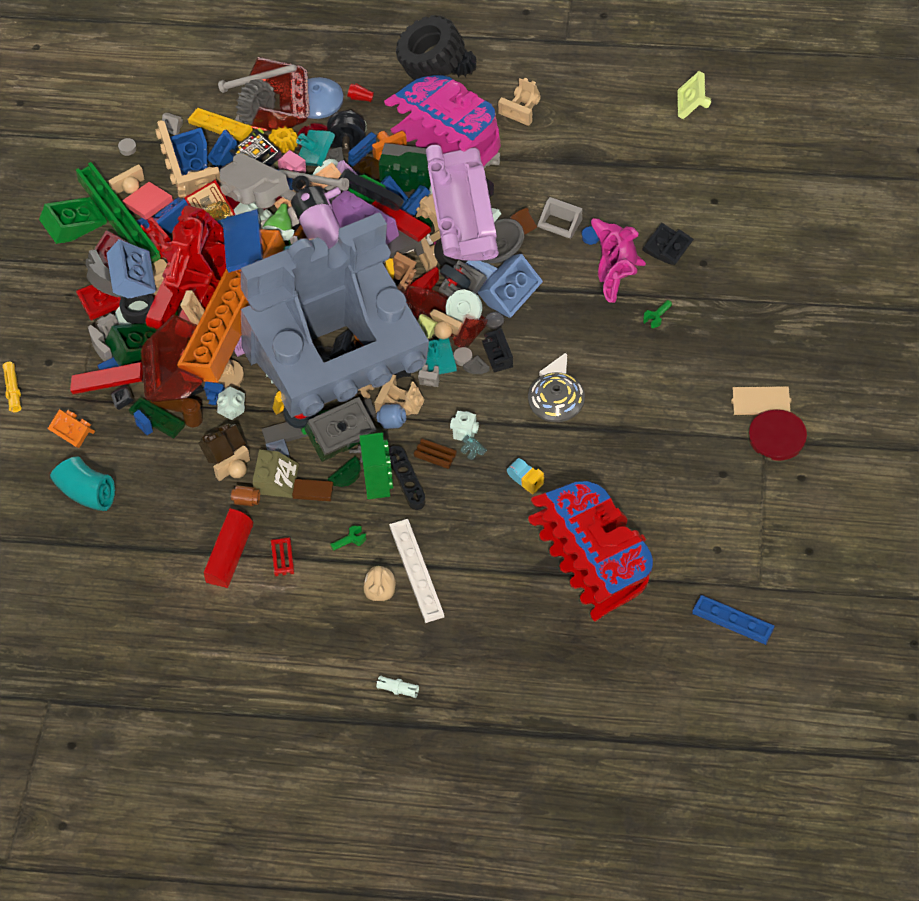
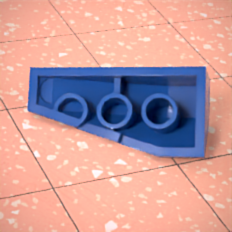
M202 128L170 137L182 176L186 175L188 171L204 170L207 168V142Z

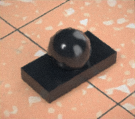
M347 330L335 339L329 356L331 360L354 351L351 345L353 334L350 330Z

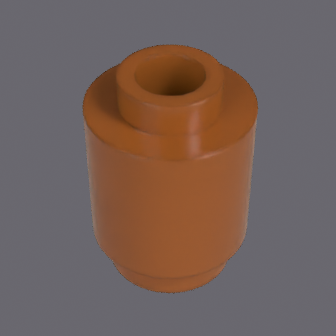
M236 486L235 489H232L231 500L234 501L235 505H259L260 490L255 487Z

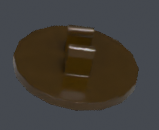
M364 156L353 167L349 165L359 176L366 175L376 181L380 179L379 161L376 158Z

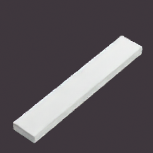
M405 519L389 524L425 623L444 618L442 607L409 520Z

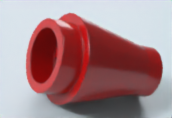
M357 83L350 85L347 97L351 98V100L372 102L374 92Z

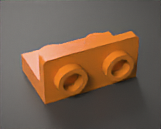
M59 409L48 429L75 447L80 448L88 433L94 434L95 430L90 428L92 424L84 419H81V421L77 420V415L69 410L64 412Z

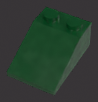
M146 324L111 326L105 340L118 366L142 362L143 357L149 358L150 354L153 357L157 354L161 357L175 350L165 331L148 327Z

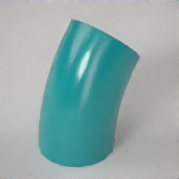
M72 457L61 462L50 474V479L75 502L100 511H107L111 507L115 495V485L112 477L92 470L80 457Z

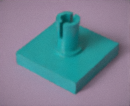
M309 130L307 136L303 133L298 136L299 139L296 140V143L302 146L298 156L305 159V163L308 166L321 167L335 134L330 131Z
M449 338L429 341L428 355L425 363L428 365V372H433L435 366H439V374L457 371Z

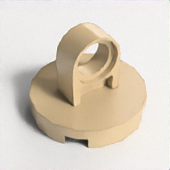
M229 359L218 384H223L225 389L230 386L238 389L242 380L244 381L243 368L238 362Z

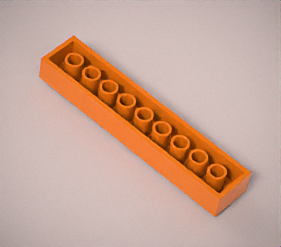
M261 229L263 259L282 252L286 245L279 230ZM227 269L225 270L177 364L185 380L218 383L241 337V309L250 306L241 290V269L229 273Z

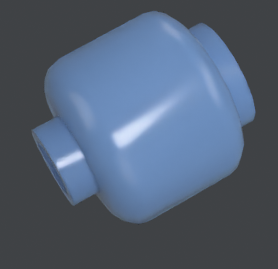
M384 404L380 411L377 412V421L385 429L400 428L406 421V411L399 404Z

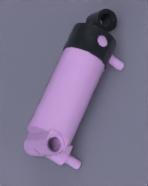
M297 176L292 181V188L296 194L291 200V206L298 222L301 224L307 239L318 237L325 241L328 249H330L338 241L340 226L332 211L333 208L329 199L341 194V191L336 187L325 193L323 188L313 186L306 176Z

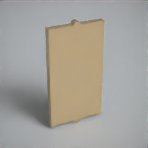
M733 387L732 389L733 399H731V403L733 404L734 415H759L765 411L775 409L790 412L791 398H789V387Z

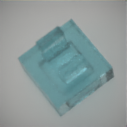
M466 435L462 440L466 445L461 448V452L466 454L470 450V454L467 457L471 460L476 457L477 453L483 456L487 451L484 446L469 435Z

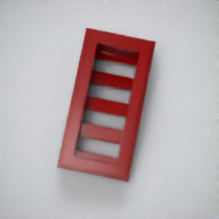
M434 267L408 286L409 298L417 305L422 302L439 281V269L437 267Z

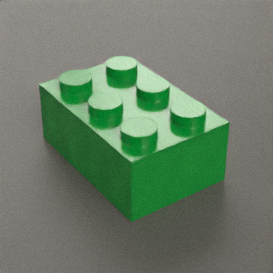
M383 432L359 435L367 500L390 497L393 481L388 440L383 439Z

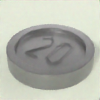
M492 312L486 316L485 323L491 329H498L503 326L504 318L500 313Z

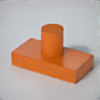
M402 130L390 137L385 131L379 132L377 134L379 142L372 144L373 157L377 160L380 159L384 143L407 146L404 131Z

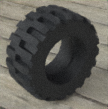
M431 15L429 18L426 16L422 20L414 21L413 25H409L406 31L402 32L400 35L401 39H398L396 47L398 61L413 80L432 75L448 76L453 69L455 70L458 67V63L462 61V55H464L465 51L464 40L452 21L442 16L437 17L436 15ZM436 45L432 50L424 53L430 47Z

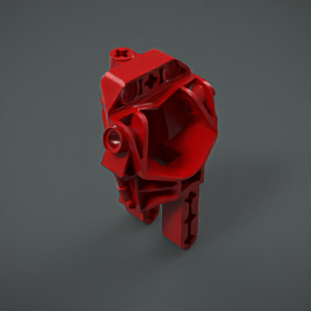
M186 205L182 209L181 216L178 217V224L173 229V241L166 242L161 248V256L167 259L168 263L162 274L164 279L146 316V325L148 327L166 331L186 291H193L205 310L226 270L223 228L202 208ZM182 309L175 324V332L178 335L191 338L195 328Z

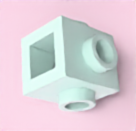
M231 386L219 393L217 413L231 420L241 415L245 409V393Z
M457 411L456 417L452 418L450 428L453 429V439L467 442L473 441L474 434H477L479 422H476V414L467 411Z

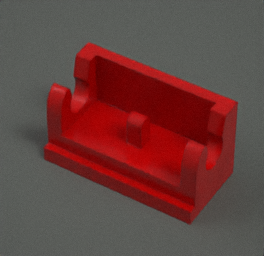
M151 216L147 219L150 226L147 229L143 225L140 227L157 248L162 258L161 248L163 244L172 241Z

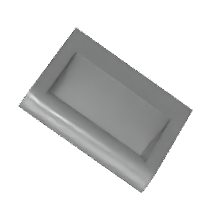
M549 197L537 227L571 239L582 221V208ZM549 215L572 222L569 231L546 223Z

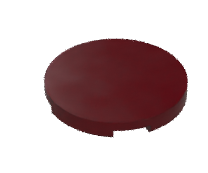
M768 410L759 414L752 421L749 429V441L752 448L758 454L760 453L776 461L791 459L798 455L807 439V430L803 421L795 414L785 410Z

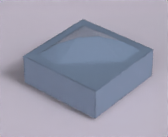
M284 439L266 444L267 450L278 451L290 458Z

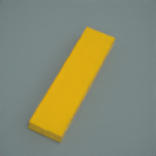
M197 108L187 119L189 124L218 134H222L223 130H227L238 141L244 140L253 131L250 125Z

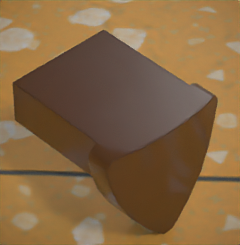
M524 208L509 217V219L517 221L522 226L524 235L537 228L528 212V208Z

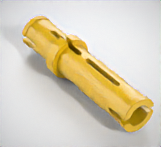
M6 362L3 364L6 384L5 395L8 399L9 411L18 412L21 410V393L17 386L15 364Z

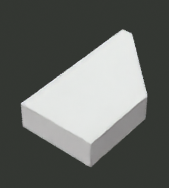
M564 353L541 370L539 376L552 372L566 373L567 354Z

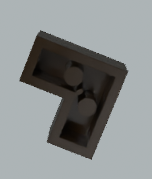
M224 424L218 428V432H210L202 437V441L198 442L208 463L219 464L235 455L234 451L246 445L236 425Z

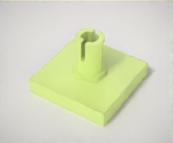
M698 71L678 89V117L684 119L699 105L704 108L710 106L711 98L705 96L704 73Z

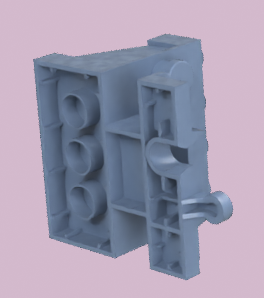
M380 212L339 228L338 241L330 249H328L325 241L318 237L312 240L303 238L294 242L285 251L241 268V290L250 306L241 309L242 349L250 364L257 363L281 391V400L291 418L301 413L304 416H312L318 413L327 402L337 399L339 402L350 400L357 394L360 388L370 384L372 387L383 386L391 380L393 374L403 370L407 373H413L420 370L426 363L429 340L408 307L405 295L398 290L382 263L390 258L391 252L386 244L387 223ZM347 326L364 345L361 348L324 363L312 340Z

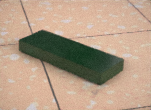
M142 397L129 409L132 415L140 410L150 420L151 426L173 439L185 427L184 421Z

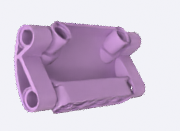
M439 145L427 147L428 170L444 255L466 261L488 260L497 257L499 254L496 241L497 235L479 149L470 148L465 152L459 150L443 154L442 148Z

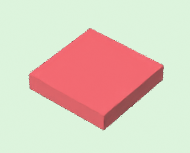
M151 182L146 183L122 200L126 208L145 220L173 201L170 194Z

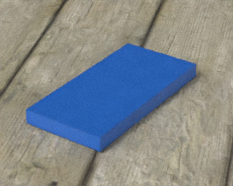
M258 210L224 218L225 258L228 273L262 260L263 250Z

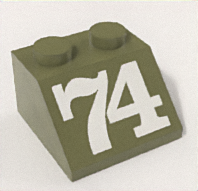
M259 450L252 481L253 487L260 490V495L293 498V487L295 479H297L299 464L278 451Z

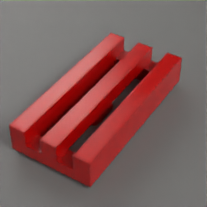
M290 537L271 540L274 575L279 576L281 573L282 575H287L286 573L289 572L294 574ZM283 543H287L289 567L285 565ZM275 544H279L282 568H278Z

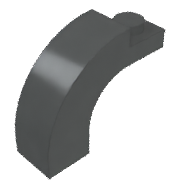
M90 250L86 259L88 281L105 294L122 297L113 293L109 268L103 264L96 250Z

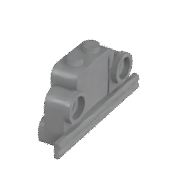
M241 152L234 156L233 162L222 168L219 173L222 185L220 186L221 192L242 204L255 202L258 208H268L275 203V198L278 196L290 201L296 194V192L289 189L284 173Z

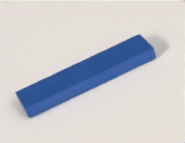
M703 595L700 596L693 609L694 615L765 645L774 630V625Z

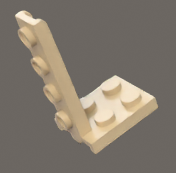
M158 121V129H155L158 139L162 140V144H160L162 154L167 156V159H165L166 167L171 169L170 179L172 185L176 184L179 198L184 199V197L216 180L220 187L218 167H208L202 171L189 172L182 176L164 121Z

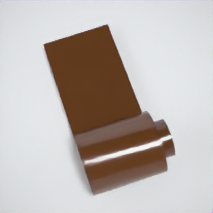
M149 390L148 395L151 403L159 408L182 412L184 422L188 427H198L203 422L201 407L197 400Z

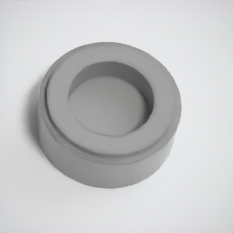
M126 138L118 144L122 155L129 156L136 152L137 147L133 139Z
M466 347L456 349L454 352L455 363L463 366L472 359L471 350Z

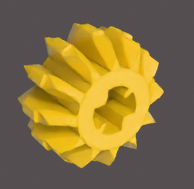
M286 125L284 128L278 126L277 130L272 129L271 134H269L268 140L282 154L287 153L289 150L294 152L295 148L298 147L296 132L292 128L287 129Z

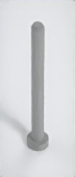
M293 64L228 82L222 80L219 81L218 86L220 91L224 93L229 88L249 83L250 80H263L294 72L297 70V67Z
M279 170L286 175V178L294 179L302 175L306 176L310 182L336 186L343 191L349 188V180L347 178H340L338 180Z

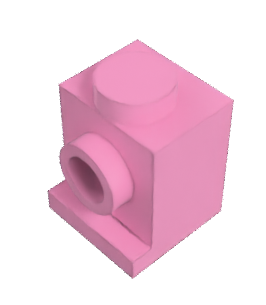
M289 150L278 160V169L305 174V159Z

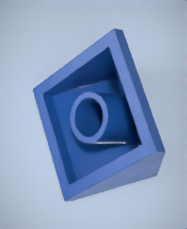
M177 197L152 218L169 235L178 224V217L181 216L182 209L188 204L185 199Z

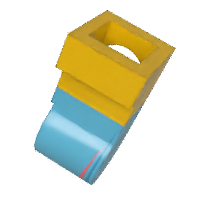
M520 458L516 459L507 468L508 475L531 494H534L544 484V473L539 469L535 470L528 466Z

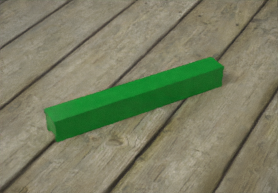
M89 162L88 167L82 170L76 169L79 183L121 239L149 251L151 264L160 260L161 257L157 248L92 162Z

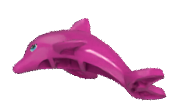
M593 218L591 224L602 248L598 277L600 282H604L603 293L606 300L615 303L620 280L627 276L635 275L637 273L635 265L645 266L646 264L637 255L633 239L638 237V232L633 227L622 228L617 224H610Z

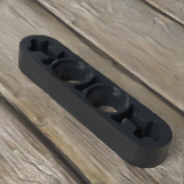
M344 170L339 179L347 178L349 180L350 189L392 210L398 211L404 204V200L399 195L351 171Z
M393 446L389 449L391 468L410 508L414 510L422 509L426 501L420 483L404 449L400 446ZM393 454H397L399 456V462H397L396 456H393ZM406 467L408 471L406 473H399L398 469ZM413 482L415 486L413 488H406L405 484ZM416 493L417 499L420 500L419 502L414 500L413 494Z

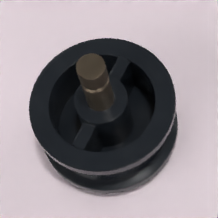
M351 110L335 113L327 122V130L335 134L331 147H342V152L345 154L366 137L364 119Z

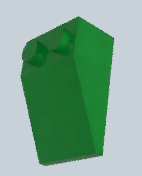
M90 197L44 204L39 218L56 244L71 242L107 223L106 218Z

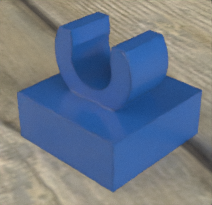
M205 382L204 390L210 405H217L218 394L225 390L223 384Z

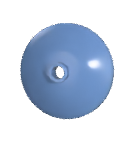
M322 77L310 78L295 87L291 96L292 105L296 112L304 117L312 119L325 118L340 109L343 103V91L333 80Z

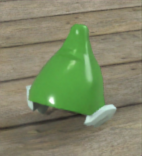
M281 204L275 214L270 216L263 225L264 230H279L283 241L290 240L294 235L292 221L286 204Z

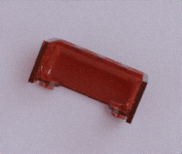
M257 57L249 76L293 64ZM296 65L297 70L294 72L263 79L273 87V92L279 94L280 111L259 107L251 123L252 128H261L262 130L272 132V129L277 130L278 126L284 128L286 125L287 129L306 122L309 117L308 73L305 68Z
M407 287L404 294L406 303L417 321L420 314H424L432 319L430 313L435 309L446 314L448 297L429 288ZM480 316V318L466 317L458 336L453 333L451 334L452 340L455 341L454 345L460 348L469 347L486 327L488 319Z
M173 314L144 343L141 350L144 395L147 400L159 402L185 399L204 381L203 378L185 371L177 365L188 344L187 338L194 333L197 327L196 324Z

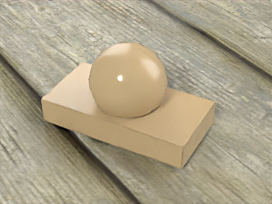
M138 164L108 181L109 186L116 195L122 191L127 194L134 193L139 189V182L144 180L142 168Z
M424 237L421 240L424 253L419 255V258L426 272H429L437 266L438 261L434 255L435 245L429 246Z
M436 309L430 313L432 319L438 322L434 328V333L439 339H447L452 333L461 338L467 335L462 322Z
M245 446L237 449L234 452L235 455L213 466L215 476L219 481L229 474L233 478H241L246 474L247 466L245 463L250 461V457Z

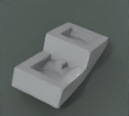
M92 325L88 326L91 341L97 354L104 362L113 358L110 348L106 346L103 334Z

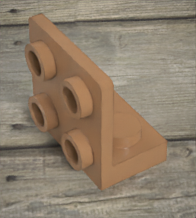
M397 252L393 258V278L401 280L397 288L405 294L406 288L414 279L413 277L417 271L414 268L417 262Z

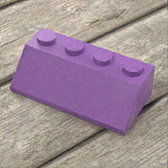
M343 191L332 201V211L340 228L380 212L387 223L386 244L388 245L399 236L395 219L351 192Z

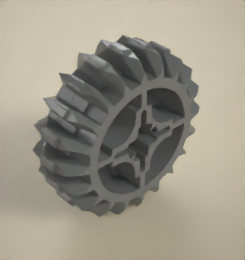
M250 80L249 83H245V87H241L242 92L238 93L239 99L236 100L238 102L236 106L238 111L236 114L239 115V120L242 123L252 127H262L263 124H267V119H271L270 115L274 113L273 108L276 107L274 102L277 100L274 98L276 93L273 92V87L269 83L262 80Z

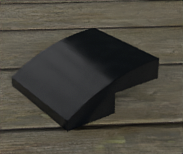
M661 223L642 251L660 261L676 265L694 239L680 229L676 232L664 223Z

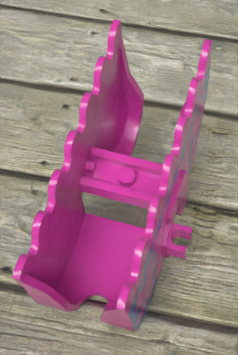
M432 75L421 77L384 101L387 106L399 104L397 111L401 114L411 111L404 120L391 128V133L396 134L403 130L406 134L407 142L417 140L416 147L425 148L431 145H439L442 148L443 154L459 150L465 152L470 148H477L480 151L483 166L498 153L501 147L494 107L486 100L479 98L477 94L468 91L463 84L448 76Z

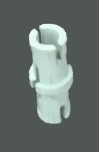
M383 676L378 678L380 680L377 681L378 689L392 691L395 695L403 694L416 698L418 695L416 692H419V685L403 682L402 679L394 680Z

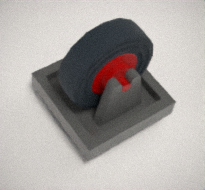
M458 260L453 268L445 264L440 270L441 275L446 279L438 291L447 297L452 296L458 290L464 289L477 294L487 280V277Z

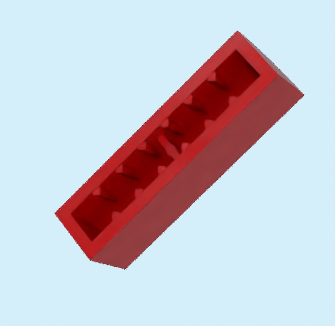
M229 509L204 570L206 583L225 588L229 587L254 525L251 518L238 510Z

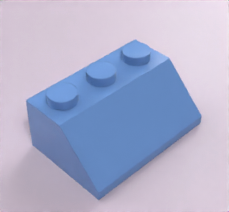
M118 239L107 252L113 293L126 298L154 293L156 287L149 251Z
M518 254L507 259L480 288L478 294L487 306L511 318L543 281L522 254Z

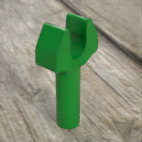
M666 300L655 312L647 310L644 313L643 323L645 324L648 320L654 319L651 322V328L659 327L662 322L660 316L672 306L671 301Z
M352 526L349 528L348 536L330 544L331 549L335 551L349 543L360 546L365 542L366 534L355 536L362 532L361 526Z

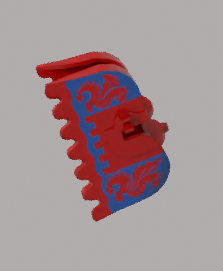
M588 481L574 482L531 498L534 506H545L546 508L529 516L528 521L533 526L542 525L544 527L539 534L542 541L554 542V545L550 547L549 553L553 557L562 556L564 558L559 566L562 572L574 573V576L570 579V586L574 589H584L580 596V602L585 605L593 604L595 606L590 613L593 621L599 620L644 591L648 585L649 575L653 566L651 552L644 543L646 538L637 530L631 531L628 527H625L627 517L619 508L615 507L611 497L602 487Z

